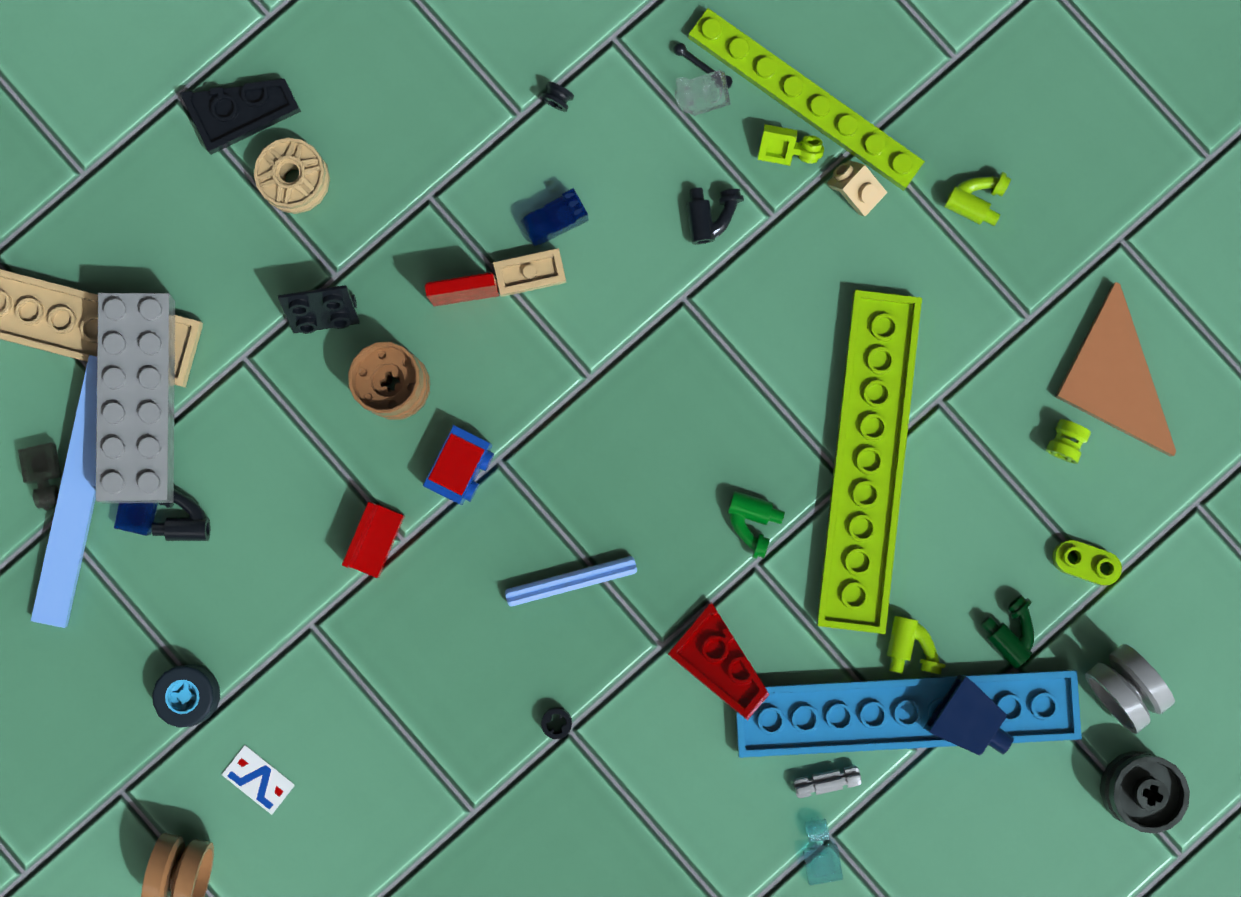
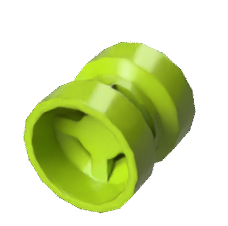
M1059 419L1055 428L1057 434L1055 439L1049 441L1046 452L1066 462L1078 464L1082 455L1080 451L1081 446L1088 441L1091 431L1077 423Z

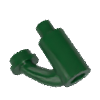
M1022 595L1018 596L1007 607L1012 619L1019 618L1020 638L1003 622L998 625L991 616L987 617L980 624L988 633L986 639L1015 669L1025 663L1032 655L1031 649L1034 643V628L1028 609L1032 601L1029 598L1025 599Z

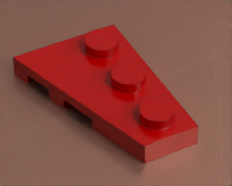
M711 602L670 650L668 655L748 721L769 696V693Z

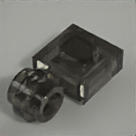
M46 443L18 450L23 483H37L38 488L33 490L35 506L46 511L54 509L59 489L56 485H50L49 480L61 477L56 444Z

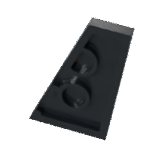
M285 79L246 83L244 86L225 89L223 87L209 88L210 91L195 93L192 91L180 92L205 147L211 155L301 112Z

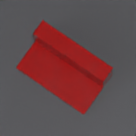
M368 502L342 566L354 568L379 578L405 515Z

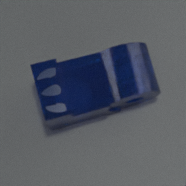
M572 188L563 193L561 197L544 205L543 208L525 216L521 220V224L532 244L536 246L588 222L589 219L588 213L575 189Z

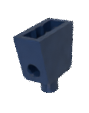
M960 674L923 728L929 733L979 756L983 754L988 745L1003 755L1014 741V737L1000 728L1006 719V713L975 683Z

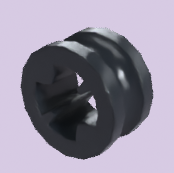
M548 82L546 85L548 91L541 94V100L557 110L567 112L569 108L567 102L573 100V93L559 84Z
M560 707L549 709L542 718V730L546 736L552 739L566 737L572 727V718L569 712ZM553 714H560L559 719L563 716L567 724L562 725L561 732L555 733L553 732L554 728L550 730L547 726V723L552 720Z

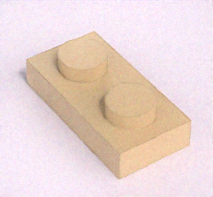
M559 248L493 262L501 297L566 283Z

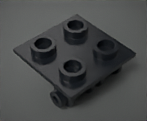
M346 285L278 295L279 302L294 334H309L316 330L329 328L343 329L349 325L360 324L355 310L357 308L355 294L350 295Z

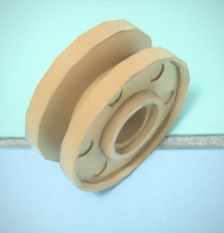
M284 138L272 142L262 150L255 163L254 178L256 187L272 206L282 212L298 214L310 211L321 203L328 192L330 175L327 164L313 146L301 139ZM299 170V176L294 182L288 183L285 181L289 171Z

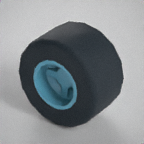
M195 664L176 666L164 672L156 681L152 693L153 706L158 716L167 724L178 728L192 727L209 719L216 711L220 700V686L215 676L205 667Z

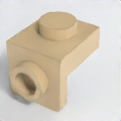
M850 160L838 166L833 173V177L827 182L831 189L839 191L858 215L864 217L888 193L866 165Z

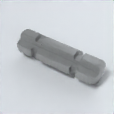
M857 766L844 767L842 772L839 769L812 774L810 779L807 776L795 778V793L798 798L811 796L812 792L818 795L841 790L844 785H847L848 788L859 786L861 784L860 771Z

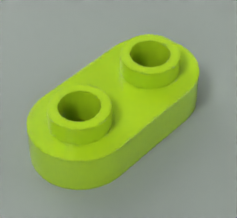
M1063 541L1053 551V563L1060 572L1096 585H1111L1119 579L1122 572L1121 562L1116 555L1079 541ZM1071 551L1076 552L1078 556L1074 564L1068 560V554ZM1103 562L1108 563L1110 567L1106 575L1100 571V566Z

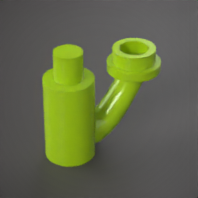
M1002 171L999 177H977L965 180L958 186L953 187L944 207L979 225L985 221L995 226L1001 214L990 209L991 203L971 193L990 188L992 189L991 195L995 196L997 194L1002 197L1010 184L1011 178L1007 177L1006 173Z
M895 616L887 656L892 657L889 670L903 673L905 660H911L916 639L926 656V660L920 659L919 663H922L921 670L941 674L942 668H945L946 664L939 662L934 642L926 628L918 623L917 620Z

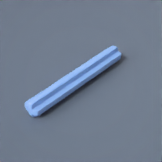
M632 556L508 588L505 590V597L509 606H515L632 575L637 572L635 559Z

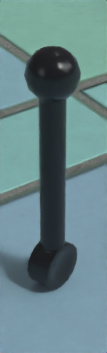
M677 43L674 46V53L676 55L684 56L716 79L721 89L728 90L731 88L733 81L730 76H722L687 51L683 43Z

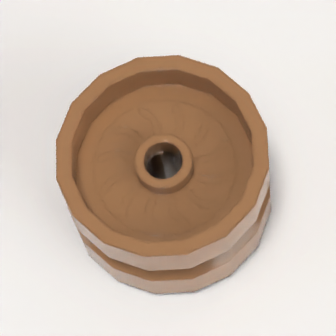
M170 833L161 834L155 843L147 864L141 897H205L213 867V843L194 839L186 847L182 836Z

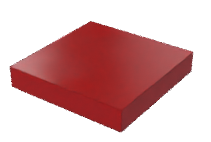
M491 272L425 284L426 297L434 307L500 296L497 281Z

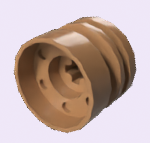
M376 342L363 348L353 359L348 372L349 388L354 399L364 409L388 420H403L416 414L425 405L430 393V376L425 365L407 349L392 342ZM392 377L400 381V383L395 384L394 391L387 387L388 384L392 383Z

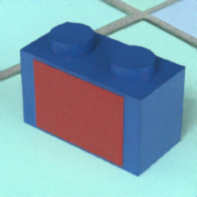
M453 425L423 486L460 505H463L465 500L471 502L479 487V483L475 482L480 470L486 471L495 453L490 451L493 445Z

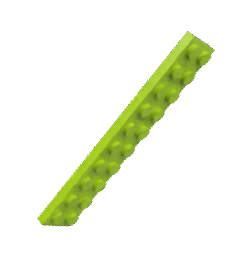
M854 290L816 626L886 634L922 304L921 297Z

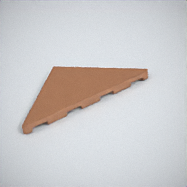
M1115 282L1110 287L1055 397L1171 457L1175 455L1176 449L1121 285Z

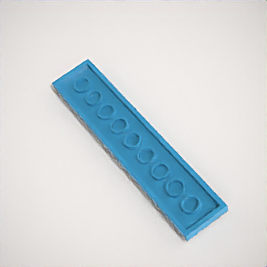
M1077 670L963 675L975 683L1006 713V719L1000 728L1014 737L1013 743L1082 739ZM957 676L765 686L769 696L748 721L736 712L738 757L957 746L923 729Z

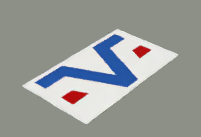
M246 745L222 773V776L271 815L295 786Z

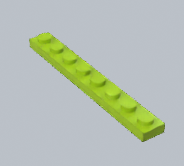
M707 8L688 34V39L901 190H905L925 161L709 8Z

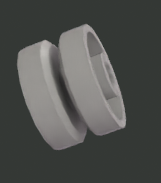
M1127 644L1120 645L1109 654L1111 667L1098 663L1085 673L1088 684L1099 700L1132 733L1137 734L1150 724L1149 711L1161 715L1175 703L1172 692L1157 671L1143 656Z

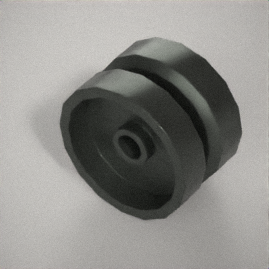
M1131 751L1118 755L1107 765L1100 784L1103 804L1115 819L1140 832L1157 834L1170 830L1182 820L1189 807L1190 790L1183 773L1175 764L1147 752Z

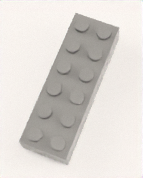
M98 293L97 502H174L175 300L169 293Z

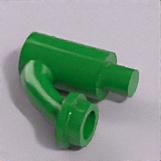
M734 491L728 508L731 525L743 542L753 550L752 557L756 559L757 557L764 558L770 539L764 537V534L761 533L756 538L746 525L745 519L767 525L768 521L781 524L785 512L773 508L772 502Z

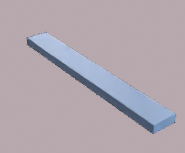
M93 355L88 357L31 617L33 622L62 628L68 627L96 499L97 356Z

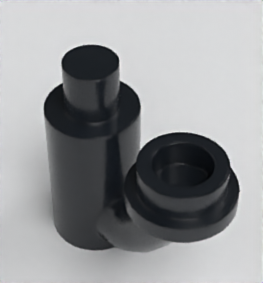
M703 188L689 190L691 202H688L686 206L692 244L713 242L715 238L719 237L727 229L737 204L744 201V196L741 195L740 189H728L720 192L719 204L724 205V208L715 222H712L710 201L704 200Z
M174 488V502L159 504L165 505L166 508H172L175 503L189 514V517H167L165 522H153L152 535L165 536L166 541H208L211 531L209 518L205 516L204 511L195 501Z

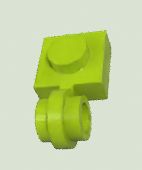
M765 124L758 160L790 166L792 156L798 155L801 161L813 164L822 158L824 146L822 145V140L816 136H805L798 143L796 142L798 130Z

